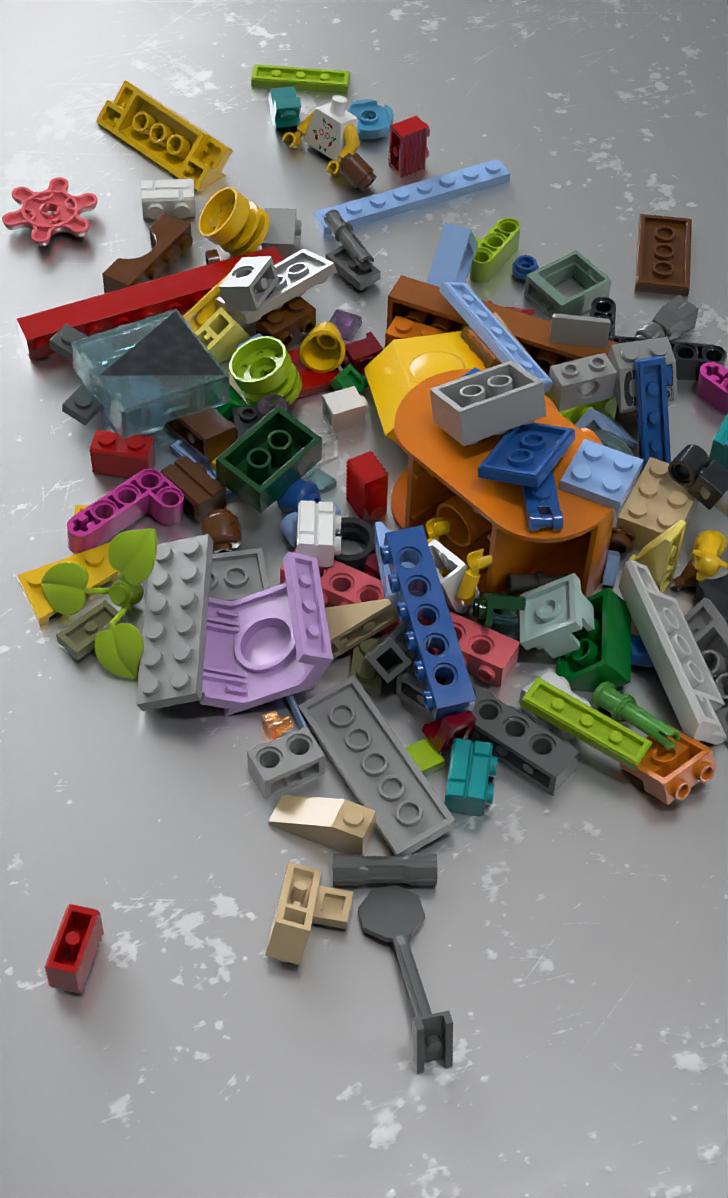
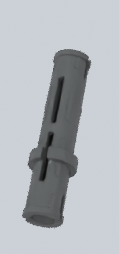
M337 210L328 211L325 214L324 222L332 230L335 240L342 243L359 269L363 271L370 269L373 266L371 262H374V258L366 250L358 237H356L351 224L345 222Z

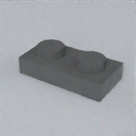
M343 245L326 254V259L335 263L337 273L359 291L380 280V270L375 266L364 271L359 269Z

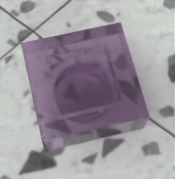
M336 309L329 321L333 322L341 332L343 340L352 342L362 325V316Z

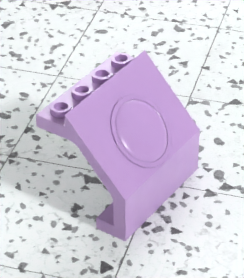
M287 552L283 558L285 583L234 601L209 597L200 704L224 708V714L228 716L310 689L315 685L333 660L317 557Z

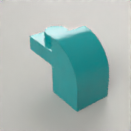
M295 86L270 89L268 100L274 128L298 127L301 124L299 114L302 106L300 97H296Z

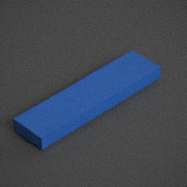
M664 356L634 360L639 458L644 460L640 474L650 457L669 464L671 463L666 358Z

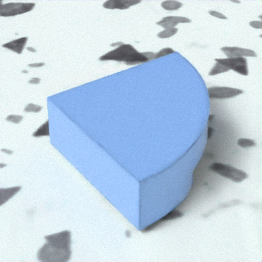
M608 550L603 578L604 585L613 586L616 582L620 554L617 551Z

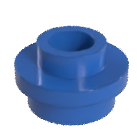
M529 255L519 256L512 265V273L522 280H526V275L539 269L536 259Z

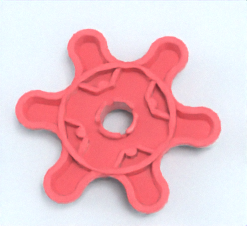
M57 177L49 182V187L41 192H34L22 186L13 189L11 193L12 198L22 207L17 211L4 214L2 223L8 230L32 229V241L36 246L44 247L49 244L51 236L55 233L69 232L76 237L85 236L89 230V223L87 220L80 218L79 215L94 210L98 199L92 193L78 196L68 194V180ZM53 211L54 216H51V214L47 212Z

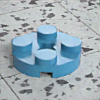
M370 99L359 100L350 105L348 112L358 119L357 132L359 141L389 136V125L393 124L394 114L388 105L384 104V107L377 105L376 100Z

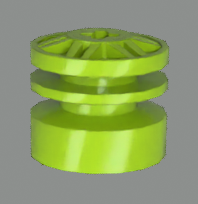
M272 336L257 337L242 344L233 353L229 362L230 373L249 406L287 401L291 405L299 396L302 388L301 377L281 340Z

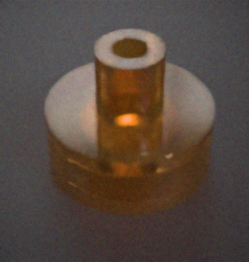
M276 711L261 715L262 726L268 742L282 737L285 731L294 729L290 716L280 719Z

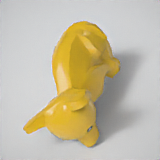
M705 530L696 537L691 558L695 560L696 579L699 582L709 576H714L720 567L728 569V563L719 558L727 545L726 538L721 532Z

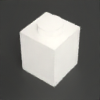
M355 386L322 395V415L333 434L365 425V413L368 412V404L365 397L359 395Z

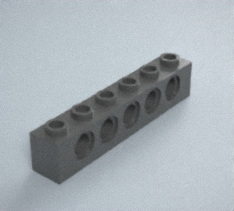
M414 656L411 659L412 663L397 675L396 693L434 717L432 710L427 711L424 704L423 691H426L423 680L418 681L416 677L414 661H417ZM445 677L435 679L441 685L451 684L450 680ZM471 682L476 697L472 714L476 717L477 721L467 740L491 743L493 745L492 756L498 757L499 761L554 796L575 772L580 751L575 749L570 742L561 740L550 733L543 725L534 723L523 716L515 707L508 706L498 700L490 691L481 689Z

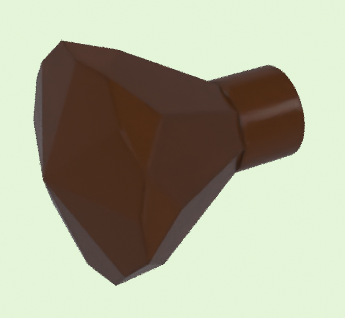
M695 560L689 561L681 575L672 579L677 590L685 586L697 587L699 581L696 579Z

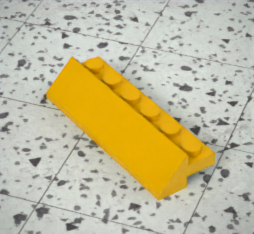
M124 80L114 101L106 100L96 122L179 179H194V189L197 191L204 190L226 176L222 173V170L233 152L231 148L131 82Z

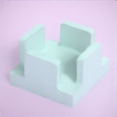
M575 573L520 594V596L526 598L525 611L520 610V644L526 650L534 647L538 650L545 649L551 657L556 658L580 649V642L572 633L581 630L582 625L587 631L595 629L594 607L582 594L581 581Z

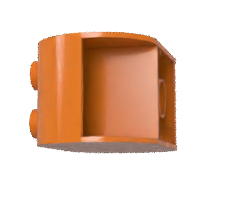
M458 369L439 373L425 379L412 388L400 402L394 422L396 439L403 451L409 455L408 468L397 479L391 494V512L398 527L402 530L423 525L426 538L430 539L426 528L427 522L431 519L442 517L443 521L447 520L449 522L450 532L447 535L439 536V541L445 548L462 560L468 569L470 568L467 564V555L473 551L484 549L483 556L491 555L492 565L479 570L481 575L477 584L479 591L508 593L506 588L508 573L534 574L535 571H542L544 574L560 575L575 573L581 581L582 594L586 598L592 596L603 578L616 510L560 490L559 486L560 480L583 440L587 439L603 445L599 437L588 428L579 429L559 414L552 400L545 396L546 416L536 419L533 423L575 429V440L553 468L560 511L563 513V529L551 530V527L540 528V531H529L521 485L478 478V467L506 433L492 435L474 445L463 446L434 423L429 389L459 379L472 369ZM516 610V616L514 617L520 618V610Z

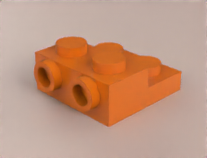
M679 731L681 734L679 741L667 736L668 739L677 744L671 750H667L663 745L647 736L646 739L653 743L636 771L619 763L621 768L643 780L646 792L666 804H670L675 799H685L690 793L691 787L700 781L703 783L710 781L716 770L713 749Z

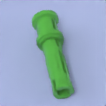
M609 681L602 682L595 689L592 695V704L596 708L606 709L617 722L627 721L663 745L667 750H671L677 745L668 739L667 736L679 741L680 732L637 706L633 696L630 694L623 695Z

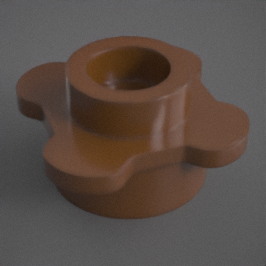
M613 527L608 550L617 551L620 556L632 552L634 549L632 542L636 539L635 534L623 528Z

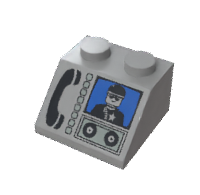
M668 337L611 345L607 357L617 372L614 395L620 413L637 411L634 360L664 356L666 358L668 406L677 404L676 360Z

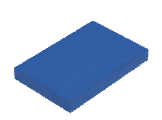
M540 423L520 425L509 429L478 467V478L538 488L574 442L575 429Z

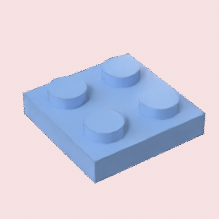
M584 439L560 480L559 489L619 511L642 469L644 460Z

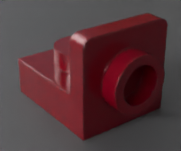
M470 710L459 714L451 713L443 719L424 724L422 732L437 752L442 753L452 749L453 740L456 738L467 740L477 719Z

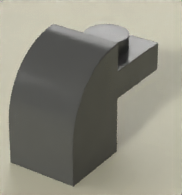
M405 621L397 625L388 634L385 633L365 654L368 662L387 683L412 663L410 659L415 655L414 650L409 651L407 647L405 632H408Z

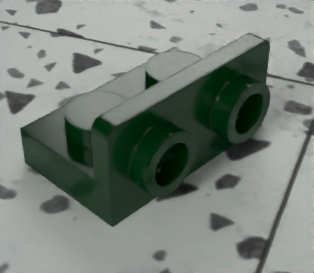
M480 591L479 598H475L473 602V617H477V622L484 627H492L493 612H496L498 615L516 616V610L525 611L526 598L512 593Z

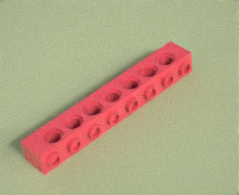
M334 560L331 567H319L325 608L384 599L382 583L377 578ZM284 564L280 568V584L286 582ZM449 611L468 673L484 683H491L501 688L517 663L520 642ZM400 619L378 633L388 634L401 623ZM428 619L418 620L424 626L433 624ZM437 648L427 649L432 655L442 654Z

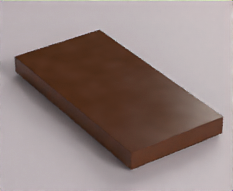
M640 214L635 291L680 296L689 295L692 219Z

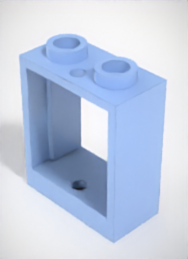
M445 222L426 283L441 287L442 282H467L478 246L472 229Z

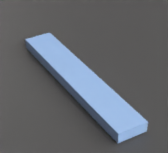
M442 282L439 289L440 293L501 363L512 360L541 380L544 385V391H550L553 385L552 380L467 284Z

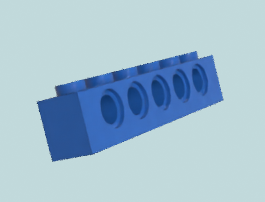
M423 525L385 533L384 545L380 546V555L383 564H388L391 574H388V581L391 592H397L399 603H397L399 619L401 622L405 621L408 632H405L407 647L409 651L414 650L417 659V661H414L416 677L418 681L423 680L426 691H423V700L426 710H432L435 720L443 719L451 713L459 714L468 710L473 712L476 697ZM411 562L415 567L406 568L401 563ZM419 590L424 595L421 597L413 596L410 593V591ZM428 619L433 624L430 626H424L420 624L418 620ZM437 648L442 654L432 655L427 649ZM445 677L450 680L451 684L441 685L435 679Z

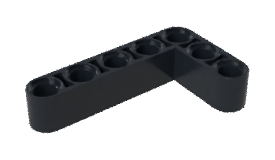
M597 297L592 301L589 317L611 320L608 340L617 343L647 340L646 338L615 336V302L608 297ZM669 341L676 360L677 380L698 381L700 367L707 362H714L723 367L725 366L727 353L720 346Z

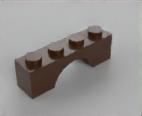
M162 214L149 227L152 248L149 253L133 259L118 258L102 273L104 293L161 278L162 274L170 266H173L185 251L191 248L193 243L191 224L169 214Z

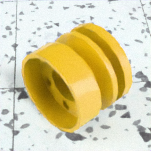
M225 187L215 193L205 205L200 215L198 228L202 236L215 245H219L232 257H236L258 249L268 233L270 218L265 210L258 207L254 202H249L236 189Z

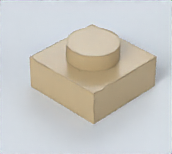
M319 886L312 923L347 929L354 892Z

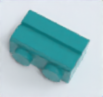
M459 738L453 740L444 802L450 813H465L466 815L481 817L484 815L485 804L492 805L495 785L488 784L489 776L496 777L498 757L492 756L493 745L491 743L472 742L471 740Z

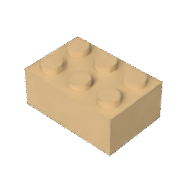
M652 457L649 458L618 516L616 528H623L635 534L636 539L632 542V545L640 551L645 545L680 520L687 522L686 530L700 503L688 493L687 490L690 486L679 485L670 477L668 473L669 463Z

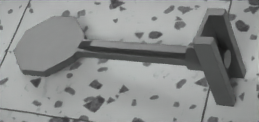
M397 885L372 889L358 907V914L364 932L387 943L392 942L416 1014V1018H413V1063L417 1074L424 1073V1063L443 1059L445 1068L453 1066V1020L450 1011L432 1014L408 938L414 935L425 919V912L419 895Z

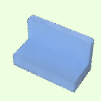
M591 407L575 424L579 429L588 428L593 431L604 446L610 447L616 440L632 448L638 445L619 422Z

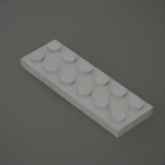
M209 534L157 545L155 565L148 578L143 629L144 651L140 660L136 705L141 711L201 700L213 540Z
M355 675L298 705L304 720L360 804L376 811L375 826L395 856H406L457 827L456 820Z

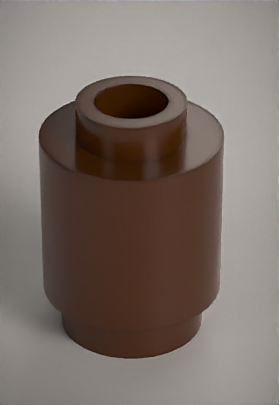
M348 153L339 162L341 166L339 172L356 189L359 188L362 192L377 178L373 173L374 169L358 153L353 155Z

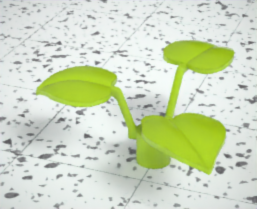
M154 528L124 531L112 539L108 549V558L110 565L115 570L120 571L118 578L122 581L114 583L111 588H86L89 580L87 570L81 565L72 562L60 563L51 567L42 579V588L48 602L61 614L71 615L81 611L86 604V594H109L110 600L115 605L122 606V609L109 622L110 630L100 631L96 635L94 645L99 662L111 673L127 679L138 678L144 643L140 631L135 626L129 623L117 624V622L127 611L132 610L131 605L139 603L143 598L144 591L141 583L146 581L151 575L157 554V535Z

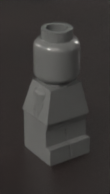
M678 295L663 305L651 322L637 330L635 338L654 339L668 337L669 341L679 338L685 331L689 332L695 328L699 308Z

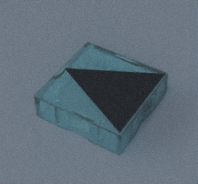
M177 309L72 342L74 370L90 393L101 402L105 414L123 439L162 426L176 418L193 415L229 403V375Z

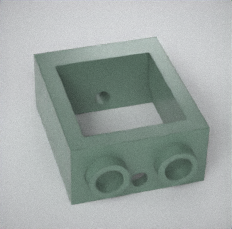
M576 250L526 275L524 296L551 320L552 315L555 313L579 316L591 309V303L595 298H609L611 279ZM574 277L586 290L566 299L553 286Z

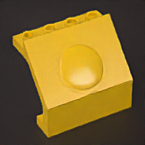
M473 329L393 340L364 368L386 437L399 445L394 430L396 411L406 394L420 382L446 371L473 369L475 367L485 370L493 367L492 363L488 360L487 355L489 353L487 349L479 342Z

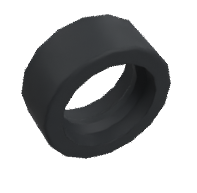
M354 517L341 518L340 534L335 533V536H341V539L354 538L366 544L367 548L357 554L346 555L340 553V555H334V560L365 572L364 563L367 557L372 553H376L374 544L375 530L372 525Z

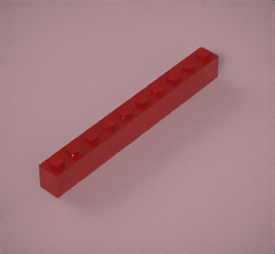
M272 246L16 318L19 338L29 360L57 353L49 348V341L66 323L94 341H99L133 331L144 319L158 324L162 323L174 312L179 317H182L226 277L242 257L271 256L274 265L283 261V258L276 247Z

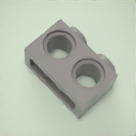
M307 726L299 730L288 731L278 739L268 743H260L252 750L247 751L248 771L265 800L325 774V755Z

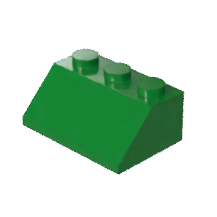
M606 588L587 597L594 607L595 629L587 631L582 625L581 630L572 633L580 642V649L557 657L556 674L568 681L572 691L594 692L605 681L613 683L615 689L631 682V614L625 601L611 589Z

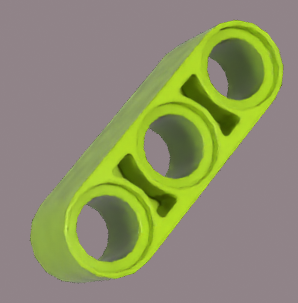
M513 218L500 219L477 243L478 246L468 275L471 281L476 283L488 282L517 251L521 228L519 221Z

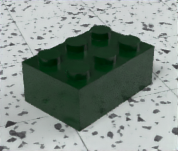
M276 406L216 458L217 481L261 514L282 496L293 483L301 479L322 460L323 438L280 406Z

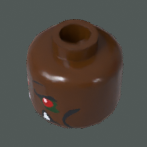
M216 509L209 512L208 516L203 519L201 523L202 535H210L213 540L214 553L231 552L241 545V523L238 516L232 514L230 510Z

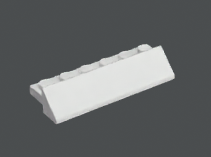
M631 559L625 562L618 587L684 734L697 741L701 740L719 745L728 738L715 711L724 706L725 703L675 598L660 593L647 566Z

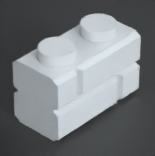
M194 179L141 180L143 219H158L164 213L176 218L196 217Z
M301 500L298 503L296 553L317 557L318 567H331L334 563V555H340L341 536H335V533L340 534L341 515H335V504L333 502L319 501L317 504L315 501Z

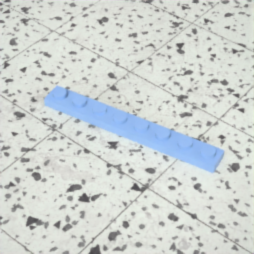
M495 159L313 212V221L322 234L326 236L332 234V230L324 222L325 214L330 210H337L344 221L349 222L354 228L510 182V173L499 159Z

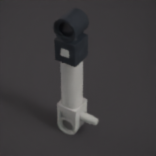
M694 444L687 445L669 464L668 473L670 477L679 485L690 486L687 490L688 493L708 510L715 506L728 517V470L716 460L709 464V457L701 447Z

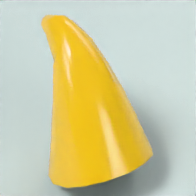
M322 321L307 335L300 346L299 355L302 363L307 368L322 373L333 371L339 367L344 360L346 351L341 332L333 322Z

